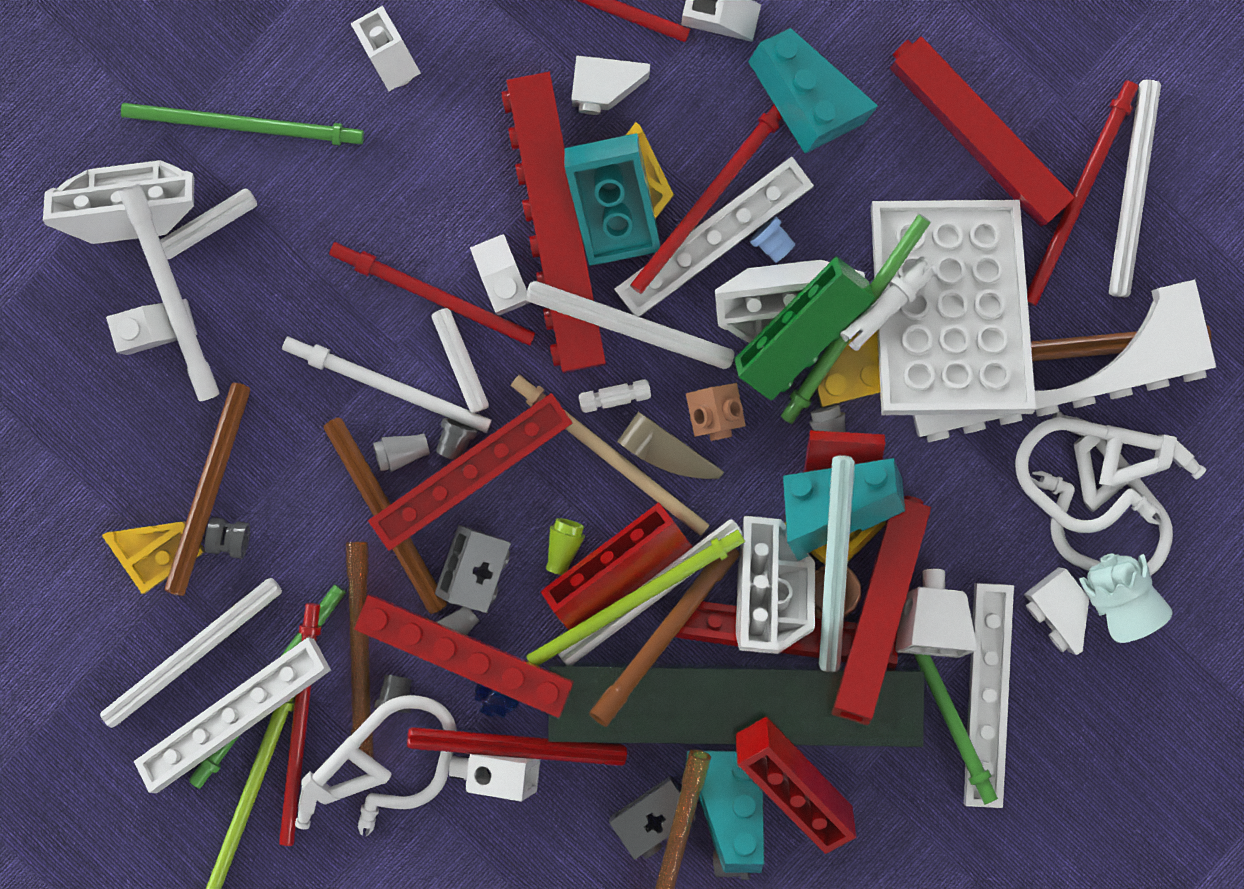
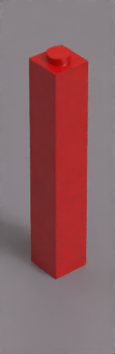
M922 36L913 44L909 39L906 40L892 54L896 60L890 67V70L1014 200H1020L1022 209L1040 227L1049 223L1075 198Z
M904 496L905 512L887 519L831 713L832 715L867 726L873 718L931 511L930 506L923 505L924 502L921 499L913 496Z

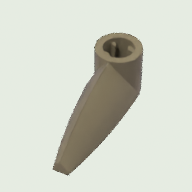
M639 411L617 441L640 459L677 475L702 479H719L724 473L723 470Z

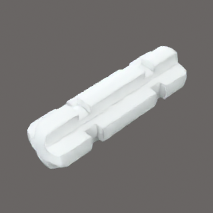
M644 379L635 381L633 385L629 386L625 383L598 389L599 392L597 393L593 391L579 394L581 410L586 413L596 411L597 407L601 406L605 409L631 403V400L634 399L636 401L647 400L651 397L649 382Z

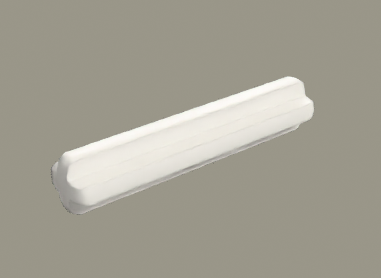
M248 189L239 191L162 238L160 242L166 258H173L255 208L257 201L251 191Z
M448 308L438 310L432 314V320L471 413L485 410L489 407V403L453 315Z

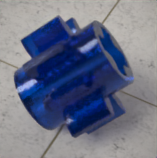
M479 683L476 685L475 700L483 703L479 710L481 713L491 717L496 715L505 718L506 713L514 711L519 704V701Z

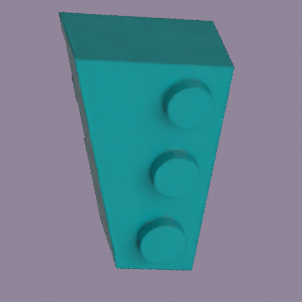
M791 28L760 42L748 61L805 154L863 125L878 107L876 103Z
M894 458L854 464L850 533L860 528L864 531L905 512L902 476ZM832 468L783 476L787 543L797 561L808 557L807 553L827 544Z
M687 751L686 764L689 773H691L700 805L703 808L723 872L761 873L764 866L763 790L737 765V751Z

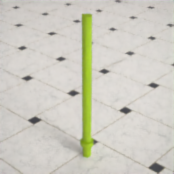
M738 529L720 540L716 537L710 541L712 545L528 654L526 656L528 661L537 666L541 665L716 559L721 558V560H724L728 557V552L745 543L744 538Z
M294 697L272 713L206 889H222L288 713L294 710Z

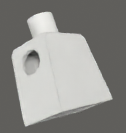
M927 569L922 571L923 587L909 591L906 596L898 625L896 652L960 658L977 651L966 593L945 589L944 570Z
M470 754L469 758L453 756L449 767V777L466 780V792L523 801L537 792L540 759Z

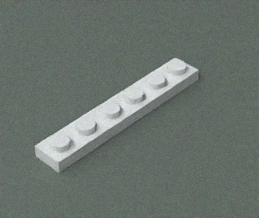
M791 156L696 227L642 294H639L630 286L642 269L614 289L633 315L642 316L812 189L814 185Z
M974 583L972 624L977 651L971 653L967 734L984 770L989 769L992 777L989 780L998 799L984 805L976 786L971 785L968 780L971 775L965 764L963 803L965 806L1003 808L1014 585Z
M307 637L137 758L134 763L148 792L157 794L331 671L315 639Z

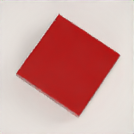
M810 430L804 472L832 468V459L835 456H850L854 464L883 460L886 444L885 435Z

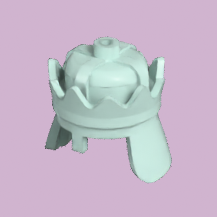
M1113 553L1104 555L1100 558L1101 562L1090 568L1087 579L1085 577L1079 578L1085 593L1090 598L1092 605L1095 606L1099 616L1106 613L1109 633L1118 643H1126L1150 635L1163 627L1172 616L1171 607L1152 586V579L1144 554L1139 556L1138 561L1131 556H1120Z

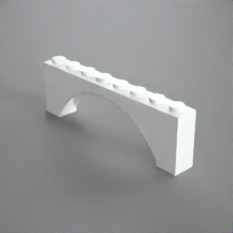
M1191 280L1152 290L1153 302L1147 316L1126 348L1107 366L1078 383L1059 389L1035 391L1037 417L1059 412L1058 404L1072 401L1073 407L1077 408L1095 404V396L1109 393L1110 399L1133 395L1131 387L1146 384L1147 391L1170 386L1168 379L1183 375L1184 382L1207 377L1205 370L1216 368L1196 281ZM1021 414L913 415L918 437L927 436L928 442L949 438L948 430L963 427L964 434L986 429L985 422L999 419L1000 425L1023 420Z

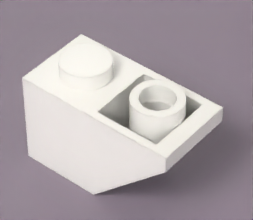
M686 0L681 25L753 42L761 4L753 0Z
M1058 567L1024 593L1030 601L1026 608L1039 623L1043 620L1053 631L1048 636L1061 652L1067 649L1068 652L1078 655L1083 651L1089 597L1067 569Z

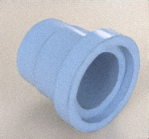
M776 216L764 224L749 241L754 247L759 246L775 263L785 257L795 246L793 240L780 226L781 221Z

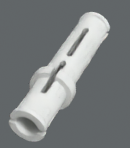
M920 256L918 261L900 278L895 277L889 283L890 288L846 330L841 332L843 340L847 342L858 332L859 335L849 344L852 349L858 351L905 303L910 304L916 299L915 293L932 277L938 274L935 266L932 265L920 274V271L930 263L928 259Z

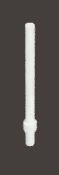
M288 336L284 341L282 350L308 360V365L323 370L324 367L484 433H487L492 422L489 418L477 413H471L460 406L330 354V349L316 344L313 347Z

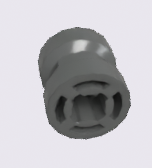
M211 517L206 531L205 553L217 555L221 552H226L233 558L244 559L249 544L250 523L237 521L234 524H230L223 518Z

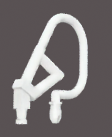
M1056 412L1052 417H1067L1082 420L1077 417L1063 415L1062 412ZM1072 432L1082 436L1074 443L1083 502L1091 512L1098 509L1125 485L1134 489L1141 496L1145 495L1147 500L1160 510L1163 520H1159L1155 514L1153 515L1159 522V542L1154 555L1147 562L1150 576L1153 575L1164 564L1172 545L1173 529L1169 515L1141 481V478L1114 487L1102 485L1097 490L1090 450L1096 446L1102 455L1105 456L1108 440ZM1121 454L1117 470L1130 466ZM1044 471L1032 472L1033 475L1041 476L1040 481L1031 477L1037 487L1050 490L1055 495L1060 493L1056 504L1067 513L1075 492L1074 486L1063 481V478L1060 476L1054 477L1052 474ZM1051 518V535L1054 545L1068 562L1088 571L1091 567L1100 563L1098 560L1076 552L1066 540L1064 527Z
M1067 417L1052 418L1034 427L1020 444L1015 461L1017 479L1024 492L1061 526L1078 533H1094L1106 529L1117 521L1130 505L1148 523L1159 524L1158 521L1152 518L1154 514L1159 520H1163L1160 510L1150 503L1145 495L1141 496L1134 489L1126 490L1114 505L1099 518L1079 520L1068 515L1035 485L1029 473L1028 462L1031 451L1045 435L1051 432L1066 430L1108 440L1099 484L1114 487L1170 468L1172 460L1179 467H1183L1192 473L1191 476L1196 480L1206 471L1205 467L1197 463L1194 455L1177 441V437L1169 435L1157 436ZM1123 443L1156 450L1153 459L1117 470Z
M415 695L399 696L380 705L314 774L309 772L301 780L302 790L295 826L299 829H308L310 827V818L314 814L317 800L326 805L344 797L385 784L390 779L391 772L359 749L366 738L390 714L408 708L425 710L440 720L443 730L457 731L451 713L439 702ZM440 752L436 773L432 782L417 794L411 796H394L379 793L368 794L365 804L361 806L360 810L362 812L358 822L360 835L363 836L364 828H367L366 836L374 830L375 817L379 813L378 807L412 809L422 806L436 797L446 783L454 752ZM348 759L368 773L334 786H329L326 783Z

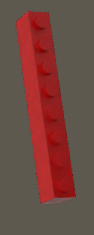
M550 71L506 80L508 91H503L501 94L505 114L513 113L515 127L508 128L512 150L519 149L522 163L515 164L519 186H527L529 199L522 200L526 222L533 221L536 235L529 236L533 258L540 257L543 271L536 272L537 282L594 301L581 231L564 167V142ZM548 308L543 309L547 330L554 329L557 344L550 345L554 367L561 365L562 372L568 373L606 365L598 325Z

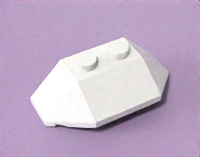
M161 160L88 169L66 180L58 188L53 187L45 191L43 221L49 227L91 244L137 239L138 235L135 227L129 220L119 190L141 184L158 236L167 235L194 206V176L189 171H182L178 167Z
M813 260L747 268L715 290L718 326L724 330H729L737 337L750 343L830 262ZM855 270L865 278L864 272Z
M744 516L742 537L745 543L740 545L737 574L736 638L739 650L778 654L814 631L815 561L809 554L808 557L797 561L787 543V529L781 519Z

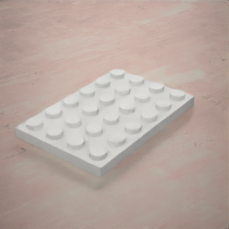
M1020 200L872 201L871 224L874 278L918 214L926 217L931 223L893 279L895 277L900 278L918 261L920 256L930 261L920 271V274L932 265L935 266L938 272L935 277H932L915 293L916 299L912 303H905L877 330L882 415L1033 414L1036 410ZM889 284L883 293H885L890 288Z

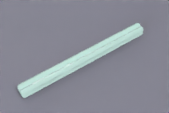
M835 456L832 459L819 655L820 668L825 672H836L840 669L854 477V461L850 456Z

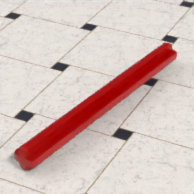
M414 727L409 728L407 734L408 748L418 750L618 766L625 765L627 759V747L621 744Z

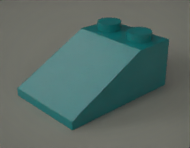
M635 133L564 148V167L589 266L656 253L661 244L638 134Z

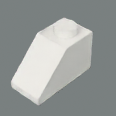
M383 6L351 23L388 91L406 85L412 78L421 74Z
M576 56L571 99L572 106L579 107L578 111L580 113L599 115L601 110H610L649 79L650 64Z
M504 234L470 247L485 289L498 316L531 303L526 300L527 289Z
M182 299L195 335H198L188 300ZM163 303L141 306L106 317L117 353L130 355L177 341Z

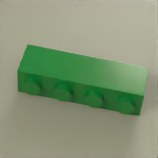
M836 256L734 358L739 378L771 401L780 392L788 390L794 378L805 367L812 366L817 361L820 353L831 342L837 341L841 337V332L857 316H861L870 308L875 297L869 281Z

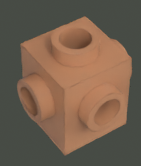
M737 383L686 393L694 437L709 434L711 441L733 437L731 429L746 426Z

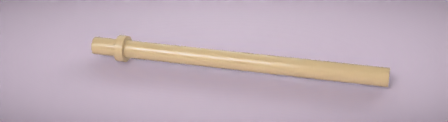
M520 374L510 385L527 399L525 403L531 407L546 397L543 393L545 389L540 385L536 388ZM566 412L573 422L572 425L566 428L569 433L651 498L659 502L698 535L701 536L709 527L706 521Z

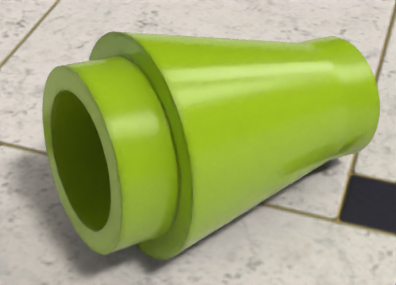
M556 518L555 524L550 526L547 571L558 575H563L568 571L585 538L583 534L584 525L569 519Z

